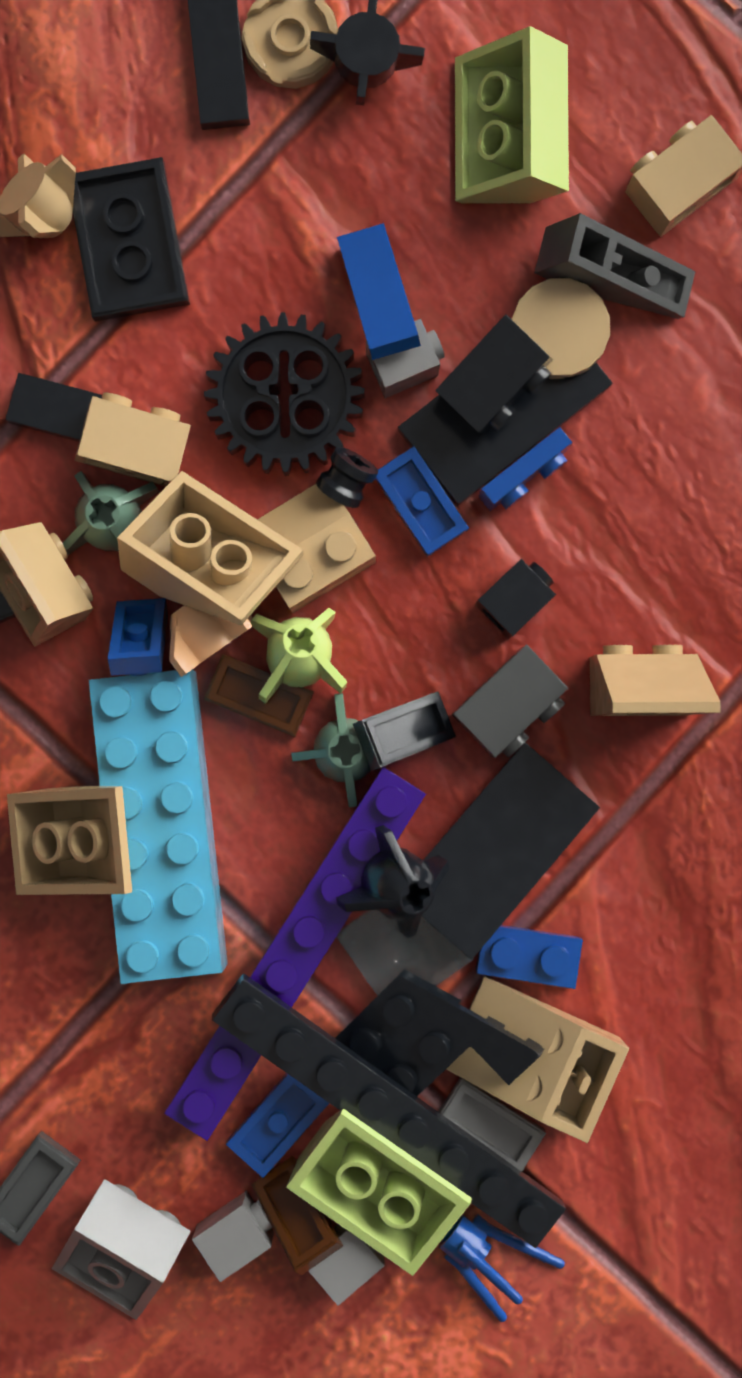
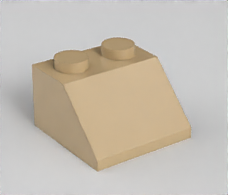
M316 484L257 519L303 549V556L276 585L292 613L376 563V555L346 507L324 494Z
M42 522L0 531V591L34 647L86 620L93 609L90 603L93 601V595L89 586L80 575L74 577L65 562L68 556L63 543L55 533L48 534Z

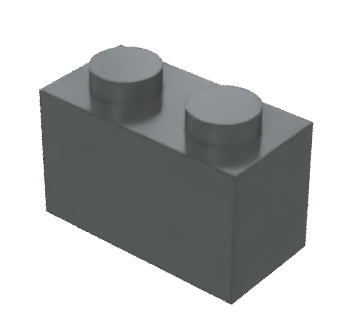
M526 644L451 715L491 757L496 758L503 752L508 758L529 739L524 730L533 721L539 718L545 723L564 706L565 702L560 696L568 687Z

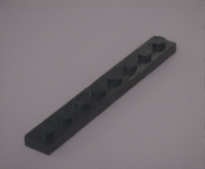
M243 973L212 1013V1021L338 1110L345 1109L472 1198L471 1203L534 1248L540 1244L566 1210L560 1198Z

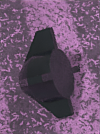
M378 0L368 1L367 12H359L348 17L339 27L337 35L311 31L310 49L335 62L340 76L349 84L358 87L356 105L364 106L366 89L375 88L385 83L394 74V71L421 66L423 63L425 48L400 44L399 35L394 25L384 16L376 14Z
M384 825L375 828L380 852L375 854L365 866L361 877V887L336 897L337 904L345 912L378 910L388 919L397 920L399 932L410 938L416 935L422 914L431 906L436 888L450 869L448 860L440 855L423 861L409 850L400 848L393 832Z

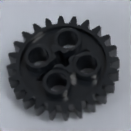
M281 312L278 325L273 327L270 326L267 318L262 315L260 316V330L254 332L247 324L243 323L241 327L245 339L239 342L235 338L227 336L225 340L231 351L230 354L226 355L219 352L213 354L215 361L222 368L221 371L212 370L206 372L208 381L217 385V388L204 391V397L206 401L218 404V406L206 412L210 421H224L214 431L218 440L232 436L233 438L227 447L228 452L234 455L244 448L246 450L244 463L247 467H250L258 457L261 458L265 474H269L275 462L281 463L285 476H289L293 462H299L302 470L305 473H309V458L314 456L324 466L327 465L328 460L325 449L328 447L333 450L336 447L344 448L338 436L343 434L354 437L356 434V429L347 421L348 418L358 419L363 416V409L351 403V401L365 398L364 388L351 385L362 378L361 368H346L354 359L353 350L350 349L338 353L337 351L342 343L341 335L338 333L325 340V323L321 321L312 331L307 330L306 315L301 314L295 326H289L285 312ZM282 352L289 354L288 380L293 394L289 397L290 435L287 438L281 436L282 411L277 396L281 392L279 357ZM313 360L318 362L323 369L315 379L306 380L296 374L299 364L303 361ZM258 361L268 362L273 367L272 373L265 380H252L247 376V370L253 363ZM309 408L317 409L324 416L322 423L318 427L309 430L297 424L296 421L300 412ZM260 409L268 410L274 415L273 422L268 428L259 431L248 426V418L254 411Z

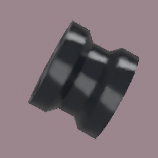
M336 447L330 457L332 462L330 469L320 474L316 485L324 494L347 507L358 508L364 498L363 488L366 484L373 483L378 470L370 461L356 452L343 447Z

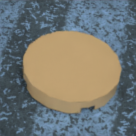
M256 0L247 13V19L242 31V42L248 64L261 79L276 87L297 89L315 83L329 71L333 61L310 49L311 31L337 35L338 26L334 12L324 0Z
M550 278L532 286L519 300L512 320L553 359L546 367L552 373L549 379H564V377L578 376L587 372L603 355L610 337V315L602 298L587 284L571 278Z

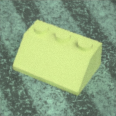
M529 26L455 57V201L459 203H533L569 191L568 45Z
M345 1109L340 1110L324 1122L300 1154L286 1186L290 1191L412 1276L469 1207L472 1200L471 1197Z

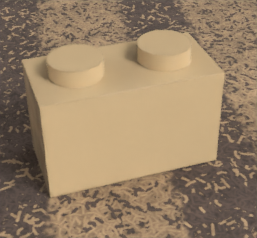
M712 115L697 126L693 121L685 124L670 138V147L659 155L655 151L647 153L630 170L633 175L625 193L660 237L737 180L742 172L741 151Z
M103 393L102 399L92 396L74 461L166 487L179 473L191 425L179 422L181 415L168 409L152 407L149 413L132 408V400L117 394Z

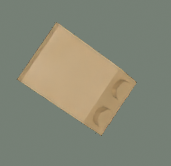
M183 471L117 537L120 568L124 573L160 597L238 625H242L303 556V549Z
M632 645L603 646V654L590 657V716H681L721 713L720 700L698 654H683V645L652 646V654H633Z
M122 786L57 787L7 794L16 895L132 893Z

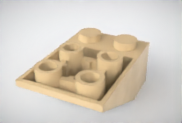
M484 976L469 1010L485 1019L488 1016L505 1024V1030L525 1041L530 1038L539 1043L544 1048V1051L510 1085L472 1047H469L447 1070L534 1119L588 1143L630 1048L619 1036Z

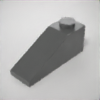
M579 213L545 228L534 273L546 279L571 278L587 284L603 300L680 319L685 317L696 271Z

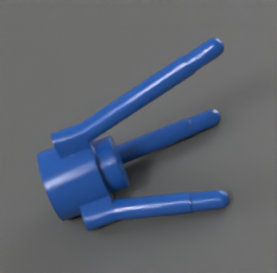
M479 1214L472 1221L461 1215L441 1240L439 1248L445 1252L443 1258L460 1272L500 1322L506 1321V1313L473 1270L477 1268L515 1304H521L523 1298L509 1282L484 1260L492 1247L485 1240L487 1236L558 1269H562L565 1266V1262L561 1258L539 1247L534 1248L526 1241L491 1225Z

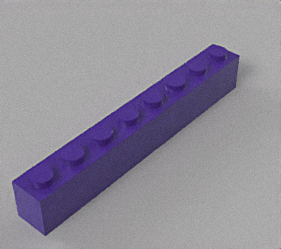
M384 766L381 768L250 976L251 979L292 1007L352 913L345 912L339 907L336 897L361 887V877L365 866L375 854L380 852L375 828L384 825L393 832L396 840H398L425 797V792ZM218 1026L164 1114L208 1141L261 1055L224 1028Z

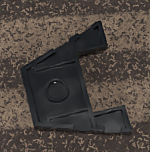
M406 969L335 1038L415 1096L423 1092L469 1047H472L508 1085L533 1064L544 1051V1048L539 1043L530 1038L525 1041L504 1029L505 1024L490 1016L485 1019L460 1005V999Z

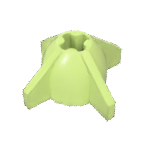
M328 608L315 620L293 617L283 620L281 623L259 614L253 617L251 620L252 627L268 638L266 661L272 673L259 693V699L266 704L282 683L292 687H305L315 684L319 679H322L339 693H342L346 688L347 681L330 663L332 642L326 631V628L334 620L336 612Z

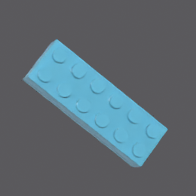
M176 670L148 673L142 676L127 675L89 680L99 783L100 786H122L132 893L111 894L120 983L127 984L222 973L228 965L197 673L191 670L181 677Z

